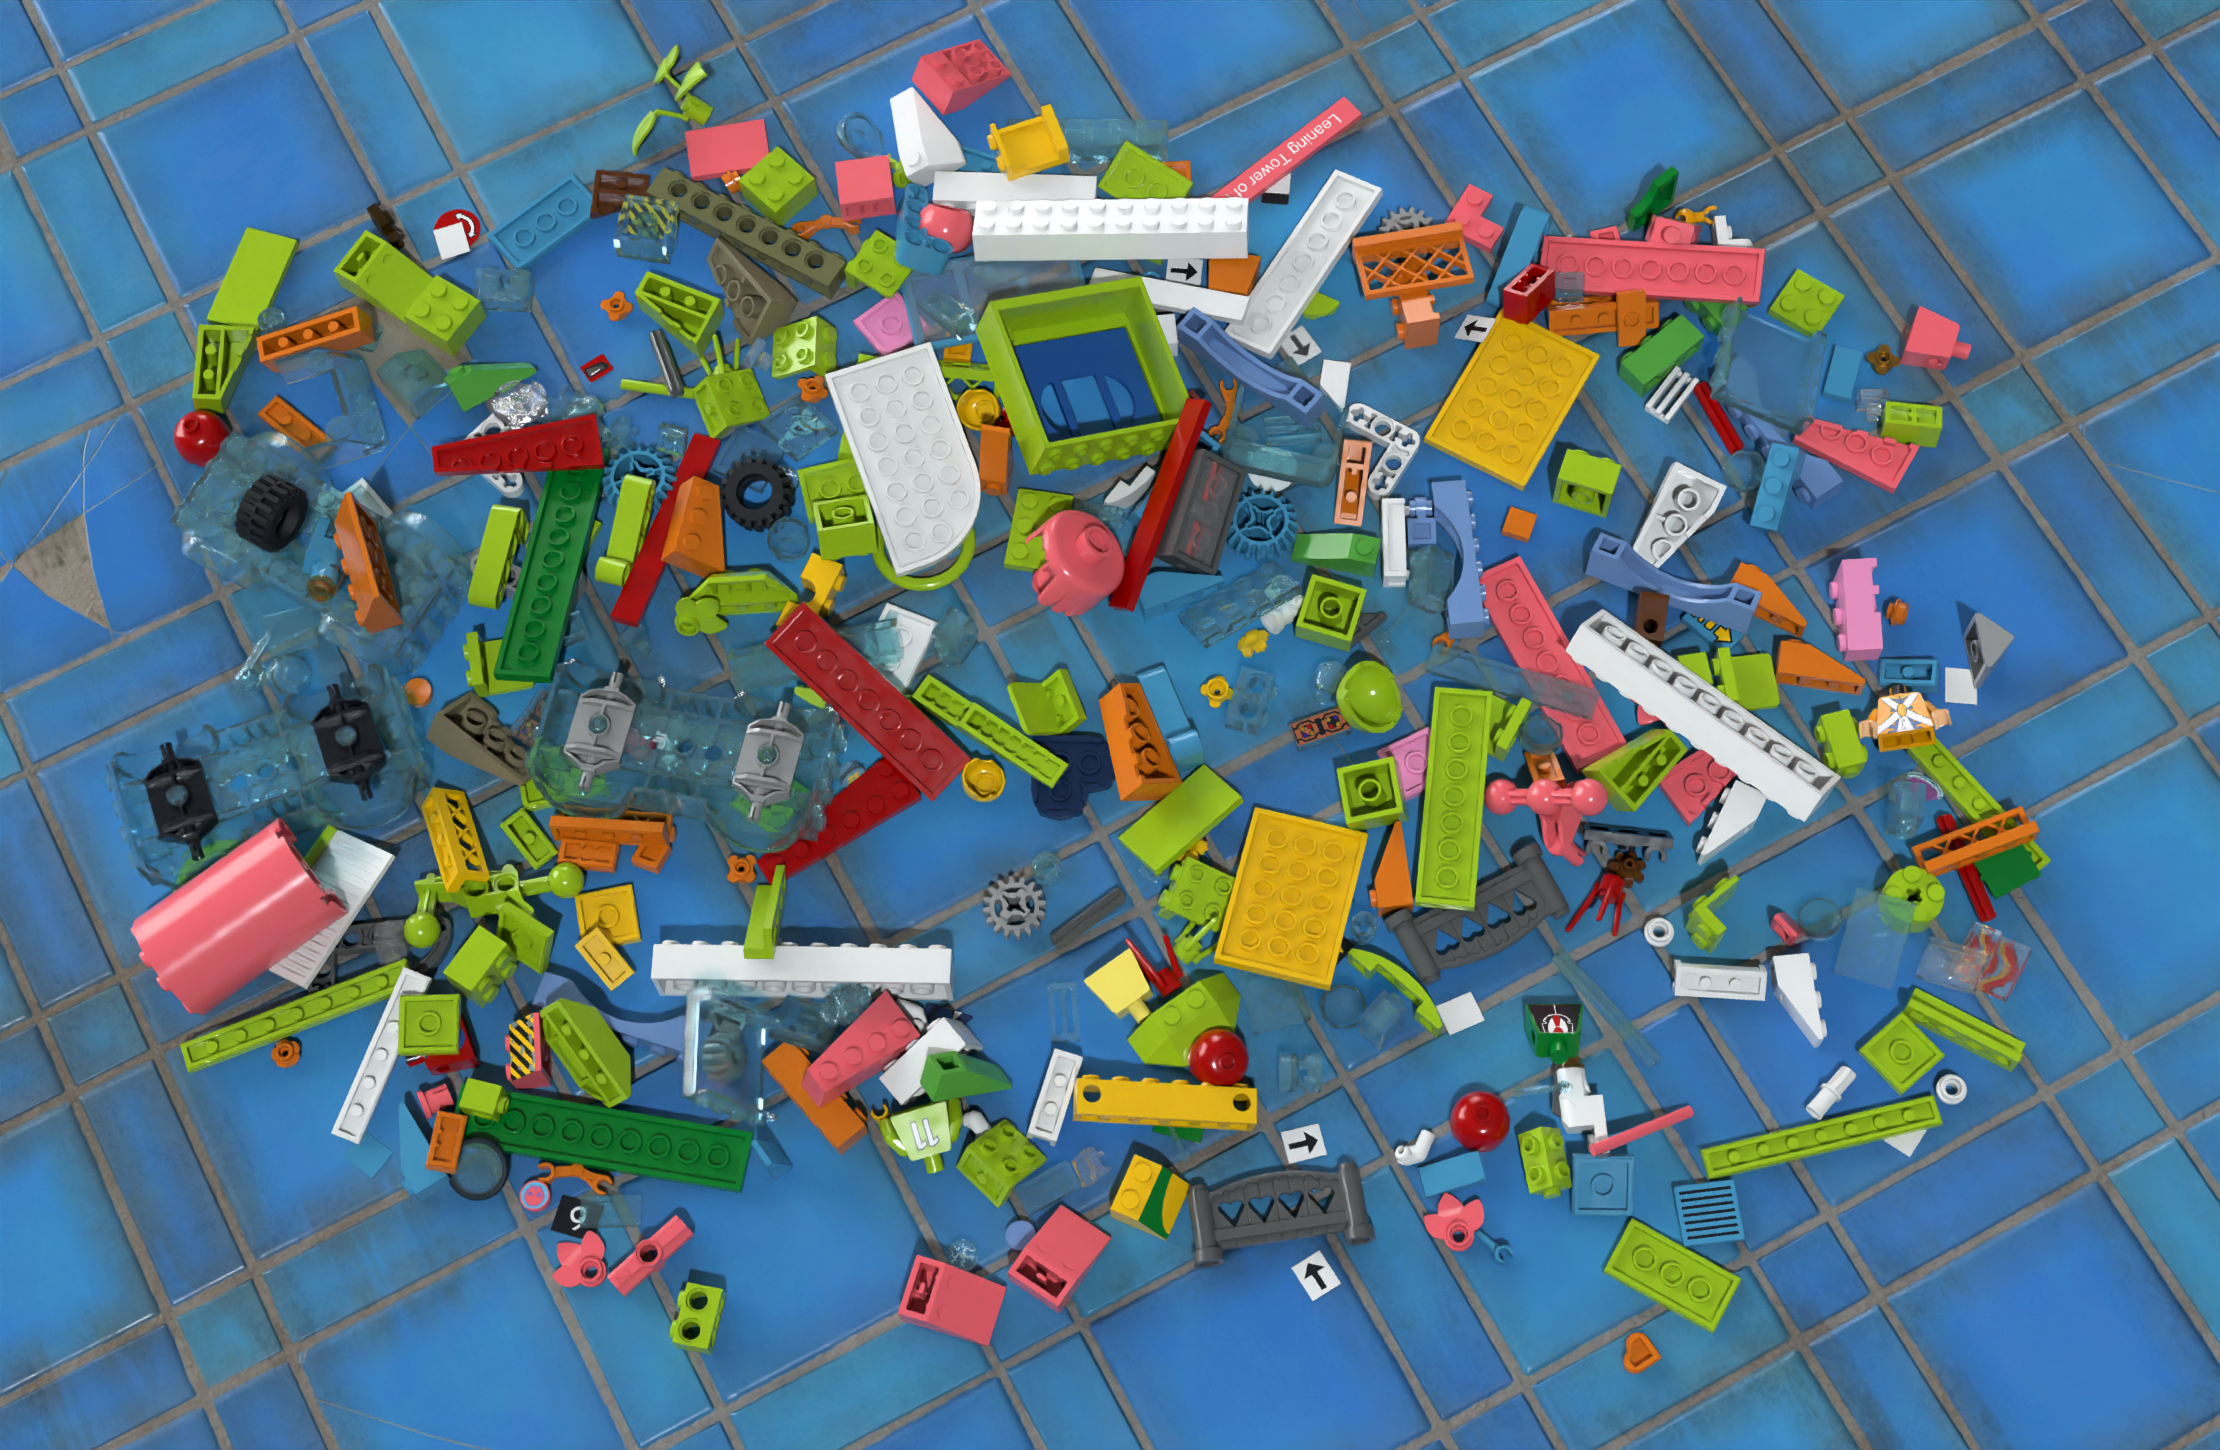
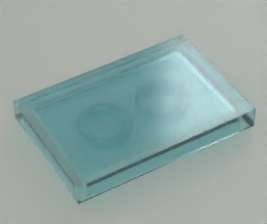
M1857 887L1833 973L1893 990L1917 903Z

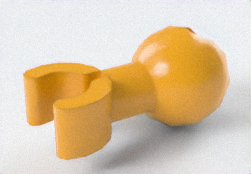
M1709 206L1701 212H1693L1688 208H1683L1676 213L1675 219L1679 217L1686 222H1704V224L1712 226L1713 220L1704 217V215L1708 214L1709 211L1716 210L1717 207Z

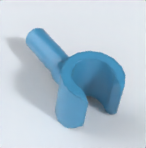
M1478 1229L1475 1235L1493 1252L1492 1258L1495 1263L1499 1265L1505 1264L1499 1257L1500 1250H1504L1510 1257L1513 1256V1250L1509 1246H1499L1482 1230Z

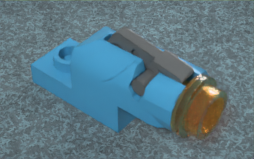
M319 517L307 547L302 568L303 573L310 574L307 584L308 594L317 602H327L333 598L349 577V575H345L341 566L340 559L344 558L342 549L339 550L337 548L335 540L332 539L333 532L329 531L331 520Z

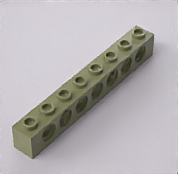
M663 167L646 191L648 200L679 205V221L714 239L722 237L740 253L829 299L833 298L846 279L844 272L847 266L846 261L839 254H830L817 243L801 239L794 231L778 227L771 219L755 215L748 207L732 203L725 195H717L709 191L705 185L686 179L679 171L674 170L672 172ZM702 206H708L705 209H699ZM724 218H730L727 221H721ZM749 229H752V230H753V231H751V232H749V233H745V232H744V231L749 230ZM770 241H775L774 244H771V245H768V244H767V243L770 242ZM792 253H799L797 256H789ZM815 265H822L819 268H812Z

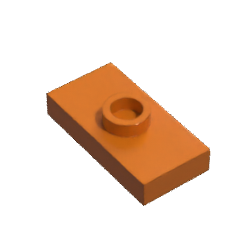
M1644 289L1616 291L1618 347L1638 346L1646 338V292Z
M562 837L557 865L567 862L579 866L581 870L616 873L621 846L617 842Z
M437 1111L425 1169L456 1174L468 1116Z

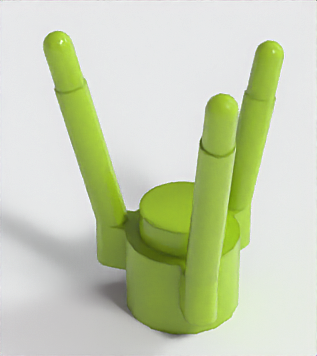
M714 334L712 339L718 363L714 368V372H712L704 355L699 359L707 376L738 371L740 364V339H735L732 369L729 364H724L718 336Z
M1214 917L1194 937L1189 935V933L1196 924L1190 921L1181 935L1174 940L1176 944L1173 946L1174 953L1185 965L1191 962L1196 965L1203 958L1216 951L1218 943L1199 952L1203 947L1198 941L1218 922L1217 917Z

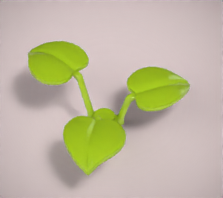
M677 44L661 62L654 82L659 84L665 77L678 89L674 100L679 102L683 96L686 97L680 107L684 112L679 114L660 109L651 110L640 122L633 136L632 151L636 157H638L640 144L652 129L658 116H669L682 119L685 122L690 118L702 126L708 120L713 110V107L688 92L695 84L708 76L699 61L695 62L690 68L681 85L671 77L670 69L675 64L679 54V46Z

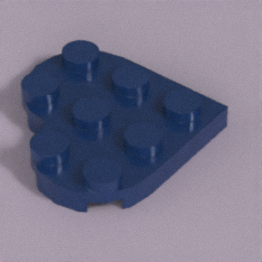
M1033 735L1032 741L1069 765L1053 789L1031 777L1033 804L1042 817L1058 821L1079 817L1087 805L1089 794L1108 790L1112 787L1115 773L1109 746L1104 742V739L1095 736Z

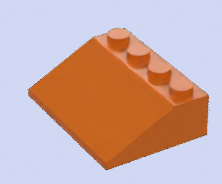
M351 492L345 493L334 522L337 533H334L333 536L339 550L342 549L344 558L340 559L345 575L350 577L351 584L347 585L350 597L353 601H356L358 610H355L356 620L360 627L364 626L370 634L403 624L404 622L376 522Z

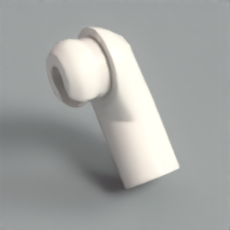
M898 998L896 1004L919 1034L923 1035L926 1033L929 1023L925 1010L921 1006Z
M973 1110L963 1115V1125L972 1129L976 1134L975 1140L992 1129L979 1111Z
M1421 1130L1415 1145L1399 1146L1395 1150V1157L1398 1163L1410 1166L1423 1162L1428 1155L1435 1135L1429 1131Z

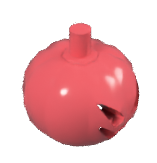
M928 204L921 210L919 217L922 219L920 220L919 230L922 227H926L927 235L950 243L953 247L952 254L963 252L971 245L973 241L974 220L970 212L940 204Z

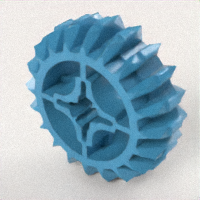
M639 444L637 451H633L628 446L626 454L623 455V453L618 451V460L610 459V467L604 468L605 477L602 478L603 493L608 498L609 505L615 506L616 509L624 475L628 471V474L655 480L657 488L650 517H652V510L657 509L659 511L663 500L668 498L667 491L673 490L674 487L671 483L677 481V477H675L676 469L672 466L671 459L665 457L661 450L655 453L654 448L649 446L644 451L643 446Z
M1263 488L1260 490V494H1255L1251 489L1249 497L1240 493L1239 502L1237 503L1227 536L1229 548L1236 547L1235 553L1237 556L1245 552V559L1247 561L1251 556H1256V562L1259 563L1261 557L1266 556V559L1270 562L1272 554L1281 558L1283 555L1282 549L1289 551L1291 549L1290 542L1296 541L1297 535L1295 533L1299 528V524L1296 522L1298 515L1296 512H1292V503L1285 504L1286 498L1284 495L1277 499L1274 490L1270 495H1266ZM1247 514L1248 523L1245 524L1243 529L1239 530L1238 523ZM1281 521L1283 529L1274 537L1273 528L1276 527V523Z

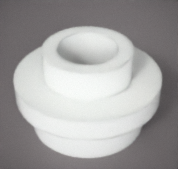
M1663 918L1651 919L1644 928L1646 941L1655 947L1668 945L1674 936L1673 926ZM1659 929L1663 932L1664 936L1656 937L1653 931Z
M1948 1074L1941 1077L1937 1082L1936 1094L1942 1102L1955 1105L1965 1098L1967 1087L1959 1076ZM1946 1086H1952L1956 1093L1954 1095L1948 1094Z

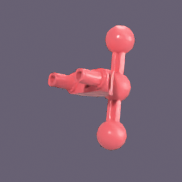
M1591 778L1568 783L1564 789H1561L1555 781L1549 779L1535 781L1528 789H1517L1513 782L1506 779H1497L1490 782L1485 788L1484 803L1490 812L1500 816L1513 812L1517 806H1529L1534 813L1539 814L1544 844L1547 850L1554 856L1564 857L1572 866L1577 867L1584 862L1582 857H1586V852L1573 843L1582 815L1594 816L1600 814L1608 804V793L1601 782Z

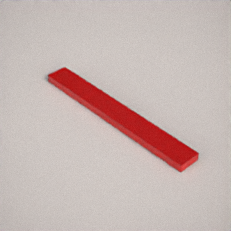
M1187 398L1125 560L1122 582L1113 592L1108 605L1115 610L1133 612L1210 411L1212 403L1206 399Z
M694 433L675 474L677 481L671 483L674 488L672 491H667L668 498L664 499L612 610L610 615L611 621L635 628L639 627L667 566L666 562L661 561L680 485L693 476L706 480L721 447L720 440Z

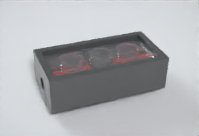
M1206 449L1194 450L1154 557L1186 573L1216 575L1247 470Z

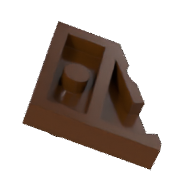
M596 170L590 219H597L624 211L626 209V197L648 200L646 191L650 186V175Z

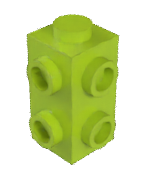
M1849 709L1821 715L1814 727V734L1817 742L1822 743L1825 752L1823 753L1824 765L1840 777L1843 776L1844 779L1858 776L1868 761V752L1866 746L1859 741V725L1856 718L1851 717Z
M1540 1126L1518 1135L1520 1154L1523 1159L1526 1183L1530 1194L1543 1195V1199H1552L1561 1196V1191L1572 1187L1570 1169L1567 1165L1564 1140L1560 1128Z

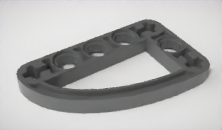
M443 916L435 917L446 930L441 931V936L432 945L434 947L429 954L411 970L429 976L447 956L453 943L454 930L448 919ZM407 919L350 925L338 942L339 948L336 946L324 963L331 967L329 975L324 978L315 976L308 987L309 995L321 991L322 988L319 985L325 986L326 989L338 984V956L415 948L402 937L404 932L403 926ZM379 930H386L389 934L388 939L381 944L375 943L373 941L375 933ZM351 933L358 934L359 941L355 946H345L344 939L347 935Z

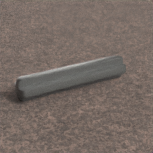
M659 329L651 331L649 334L650 342L669 395L672 398L682 396L684 394L683 385L664 333Z
M1119 888L1113 889L1050 936L1051 942L1058 950L1062 949L1125 903L1126 896Z

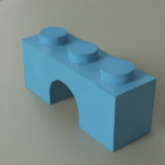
M1776 443L1771 444L1750 521V526L1754 529L1784 536L1791 512L1789 508L1790 491L1795 481L1799 482L1806 454L1799 448Z

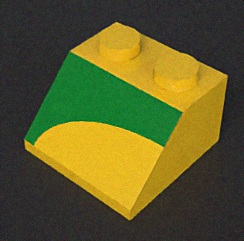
M1135 1154L1110 1208L1111 1217L1167 1241L1189 1192L1188 1188L1191 1185L1162 1165Z

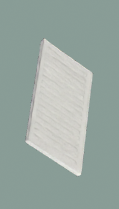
M337 830L311 870L325 889H333L349 913L272 966L268 971L307 989L396 857L344 833L342 830Z

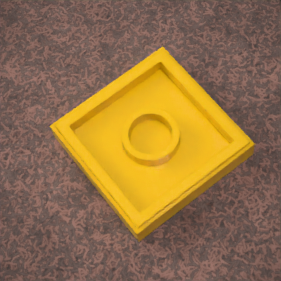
M632 884L579 894L574 897L581 939L596 927H599L615 947L642 942Z

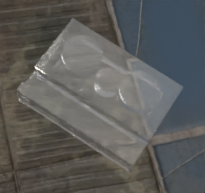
M1930 936L1929 945L1924 951L1916 976L1920 980L1975 995L1985 970V964L1989 960V954L1982 950Z

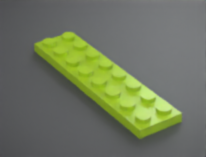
M1435 687L1415 906L1474 911L1493 691Z

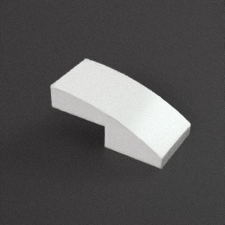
M1146 466L1130 486L1120 480L1104 500L1105 513L1110 516L1140 500L1156 481V472Z

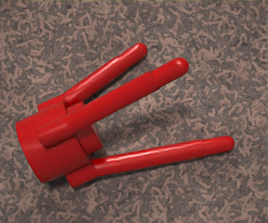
M1604 874L1601 883L1595 882L1592 892L1571 919L1565 931L1569 933L1598 895L1602 903L1596 916L1597 921L1602 920L1608 904H1614L1616 901L1612 935L1616 937L1620 925L1622 905L1626 896L1623 892L1626 884L1625 881L1617 875Z
M1163 935V940L1173 968L1172 971L1165 967L1157 972L1131 939H1126L1125 942L1134 953L1143 974L1151 981L1163 998L1183 986L1180 978L1184 974L1179 968L1168 935Z

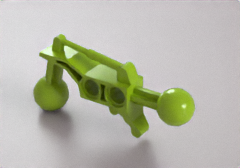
M562 862L549 872V876L521 881L518 870L513 865L507 864L502 870H489L490 878L487 882L465 880L457 893H449L445 890L442 876H435L434 873H429L426 879L418 880L414 883L419 901L416 913L407 918L403 926L404 937L413 947L421 949L430 947L438 941L441 935V926L434 916L435 906L438 902H454L467 908L471 918L491 914H498L499 916L501 906L506 901H509L537 920L534 909L524 901L525 896L552 892L559 898L571 899L583 890L585 876L579 866L573 863Z

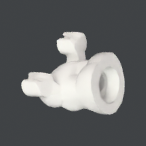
M1272 588L1266 594L1267 599L1273 606L1261 610L1260 619L1270 633L1279 634L1287 624L1292 623L1295 617L1300 614V607H1302L1304 601L1302 595H1297L1291 601H1282L1279 598L1281 596L1279 589L1275 590V588Z

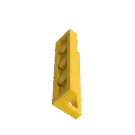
M432 787L421 808L446 892L457 893L465 880L487 882L490 874L464 791ZM447 799L457 801L459 808L456 809L447 802ZM454 818L464 825V830L453 823ZM459 840L468 844L471 847V851L464 848ZM466 861L474 865L478 871L468 870Z

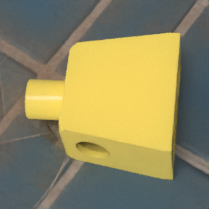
M1130 948L1083 980L1088 989L1119 1019L1130 1013L1139 1025L1152 1014L1144 1002L1150 999L1153 993Z

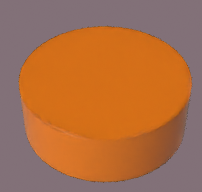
M414 678L405 684L403 697L411 707L422 708L431 702L433 690L426 680Z

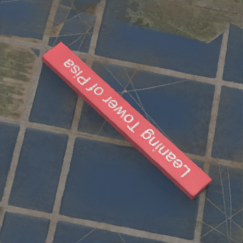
M1345 97L1341 98L1210 198H1248L1250 204L1361 120L1362 113Z

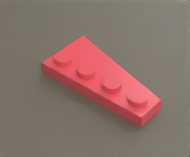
M1811 417L1805 418L1792 442L1894 494L1920 445L1912 443L1910 445L1896 442L1897 439L1889 437L1882 439L1870 436L1868 432L1858 429L1857 432L1843 429L1842 425Z
M1698 750L1676 764L1658 784V787L1689 827L1737 774L1728 767H1723L1716 763L1714 757L1704 750Z

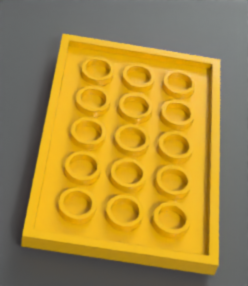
M1501 308L1483 343H1480L1424 437V443L1524 491L1599 362L1600 355L1533 322L1526 325L1503 318V308Z
M1255 807L1213 963L1330 991L1369 833Z

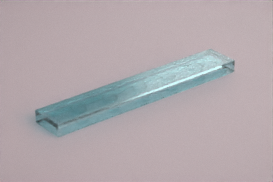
M1437 644L1433 645L1425 669V673L1487 691H1493L1494 693L1519 700L1523 697L1533 704L1588 720L1593 719L1600 697L1599 690Z

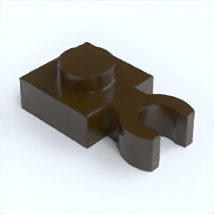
M376 203L366 208L372 222L385 240L397 250L404 247L400 236L391 226L395 222L386 209L381 211Z

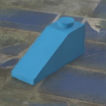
M1163 571L1151 574L1148 572L1137 603L1145 621L1223 593L1224 579L1218 575Z
M402 1102L398 1105L400 1166L406 1179L401 1181L410 1197L416 1195L422 1202L450 1185L449 1181L451 1179L447 1173L425 1169L430 1142L410 1108Z

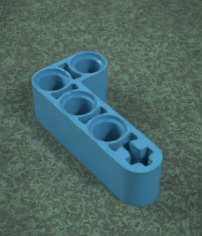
M909 183L906 185L897 207L895 259L902 266L932 275H941L944 273L953 247L943 239L927 235L926 227H922L919 230L920 220L922 219L919 217L920 212L928 205L929 194L923 186Z
M1524 205L1488 293L1486 304L1499 309L1503 308V289L1530 263L1534 262L1540 244L1543 243L1544 236H1547L1551 226L1552 217L1550 213Z
M1162 665L1137 674V683L1141 684L1178 773L1204 764V750L1195 729L1191 730L1164 666Z

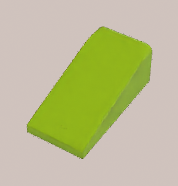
M523 807L499 825L501 830L535 871L559 853Z

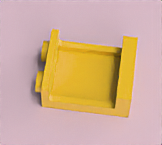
M1051 104L1040 107L1041 116L999 130H997L995 123L989 124L990 135H987V141L991 151L996 150L998 157L995 159L1000 173L1005 172L1008 182L1070 162L1069 147Z

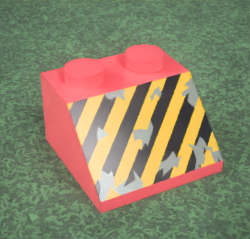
M539 1012L532 1013L509 1024V1034L505 1035L506 1052H510V1063H506L507 1081H511L516 1090L552 1086L551 1047L545 1040L543 1018Z

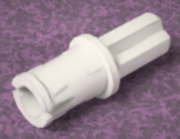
M1842 1066L1827 1084L1823 1083L1820 1086L1821 1091L1805 1108L1812 1117L1821 1120L1835 1102H1840L1842 1093L1856 1078V1074L1852 1069Z

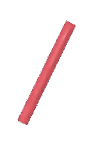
M1688 1105L1591 1144L1589 1151L1592 1156L1610 1151L1693 1117V1109Z

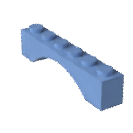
M1195 307L1176 326L1181 344L1307 429L1326 410L1324 393L1303 379L1283 374L1263 363L1235 342L1213 319Z
M1741 356L1713 373L1710 387L1716 398L1721 399L1725 403L1733 419L1739 420L1744 427L1746 435L1752 441L1755 440L1766 459H1768L1772 443L1794 447L1773 429L1765 417L1758 397L1757 375ZM1805 453L1806 457L1799 482L1795 481L1792 487L1796 490L1798 499L1813 510L1837 495L1844 481L1827 460Z
M1465 480L1432 482L1433 518H1436V524L1453 540L1460 554L1463 566L1461 578L1455 590L1447 599L1446 619L1449 640L1484 637V626L1489 625L1488 608H1483L1482 601H1486L1485 584L1479 583V578L1483 577L1482 561H1476V554H1479L1478 537H1473L1472 532L1476 530L1475 513L1470 514L1469 507H1473L1472 490L1467 491Z
M1600 533L1591 550L1585 573L1637 594L1644 591L1670 595L1669 606L1746 635L1756 616L1762 592L1738 583L1705 585L1675 578L1648 563L1636 553L1628 542L1604 533Z
M548 972L544 973L532 1002L535 1010L539 1013L544 1007L560 998L595 1007L580 993L573 980ZM596 1008L615 1036L621 1039V1043L633 1048H637L638 1045L648 1047L649 1052L661 1057L670 1054L676 1056L677 1061L690 1066L694 1062L701 1064L698 1060L700 1058L698 1047L702 1046L703 1038H707L715 1033L710 1023L684 1015L656 1023H634L617 1019Z

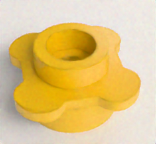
M1216 676L1200 688L1201 694L1208 698L1209 705L1212 708H1219L1222 702L1234 698V690L1229 688L1223 676ZM1216 690H1219L1220 693H1219V694H1215V691H1216Z

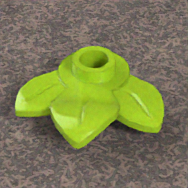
M684 597L675 605L677 615L675 616L674 623L677 631L684 636H694L699 631L707 634L717 633L726 629L728 623L716 616L720 604L715 599L702 598L694 602L691 598Z

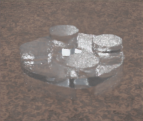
M514 380L497 388L494 392L495 398L491 400L495 417L503 423H508L510 428L519 429L524 424L546 416L548 414L547 393L539 383L530 381V385L522 384V380Z

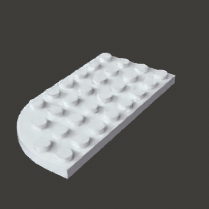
M931 342L825 374L829 392L896 577L917 572L941 562L958 549L971 532L979 511L981 491L976 463Z

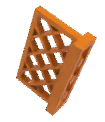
M1461 221L1352 239V257L1354 265L1357 266L1365 301L1474 283V274L1463 239ZM1459 248V252L1455 257L1444 252V250ZM1423 253L1433 254L1428 261L1417 257L1418 254ZM1399 257L1406 259L1401 266L1390 261L1392 258ZM1438 258L1449 262L1444 270L1433 265ZM1374 261L1379 263L1374 270L1363 265V263ZM1411 262L1422 267L1417 274L1406 269ZM1384 266L1395 271L1390 279L1379 274ZM1454 266L1465 270L1466 275L1455 276L1449 272ZM1428 270L1439 275L1436 280H1427L1423 276ZM1400 275L1411 279V282L1405 285L1395 281ZM1373 279L1385 284L1380 289H1369V284Z

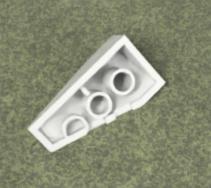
M911 87L890 99L898 152L908 179L913 183L926 187L934 182L935 171H955L967 164L960 142L936 116L915 88Z
M1678 462L1671 464L1632 548L1643 559L1658 569L1715 512L1727 486Z

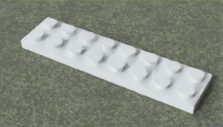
M1335 169L1248 296L1251 299V304L1244 324L1230 323L1225 332L1243 348L1271 360L1383 196L1382 188Z

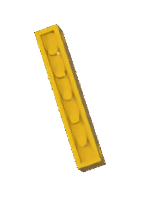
M1083 1075L1082 1078H1077L1074 1084L1073 1121L1252 1131L1257 1124V1089L1249 1088V1085L1236 1083L1231 1087H1222L1206 1082L1201 1083V1085H1189V1081L1186 1080L1159 1083L1158 1079L1145 1078L1141 1082L1130 1081L1128 1077L1124 1076L1103 1080L1097 1075ZM1083 1092L1100 1093V1099L1096 1102H1088L1084 1098ZM1233 1101L1246 1102V1111L1237 1110L1233 1105Z

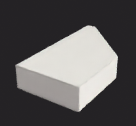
M1324 359L1320 389L1333 401L1338 411L1344 413L1351 363Z

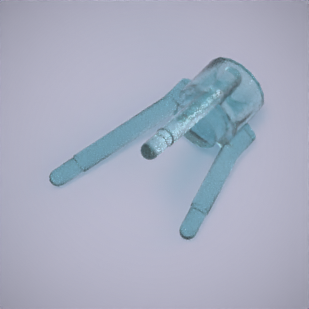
M267 631L264 637L258 640L245 664L233 679L250 692L255 687L262 690L269 681L303 657L305 652H298L262 678L261 675L264 672L254 663L272 635L270 631Z

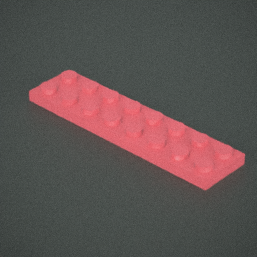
M1544 236L1540 265L1555 269L1556 293L1616 296V291L1644 289L1646 298L1760 306L1766 250Z
M1518 556L1483 572V577L1479 578V583L1485 584L1486 601H1482L1483 608H1488L1490 622L1576 774L1627 744L1583 665L1576 663L1571 655L1565 652L1570 642L1522 558Z

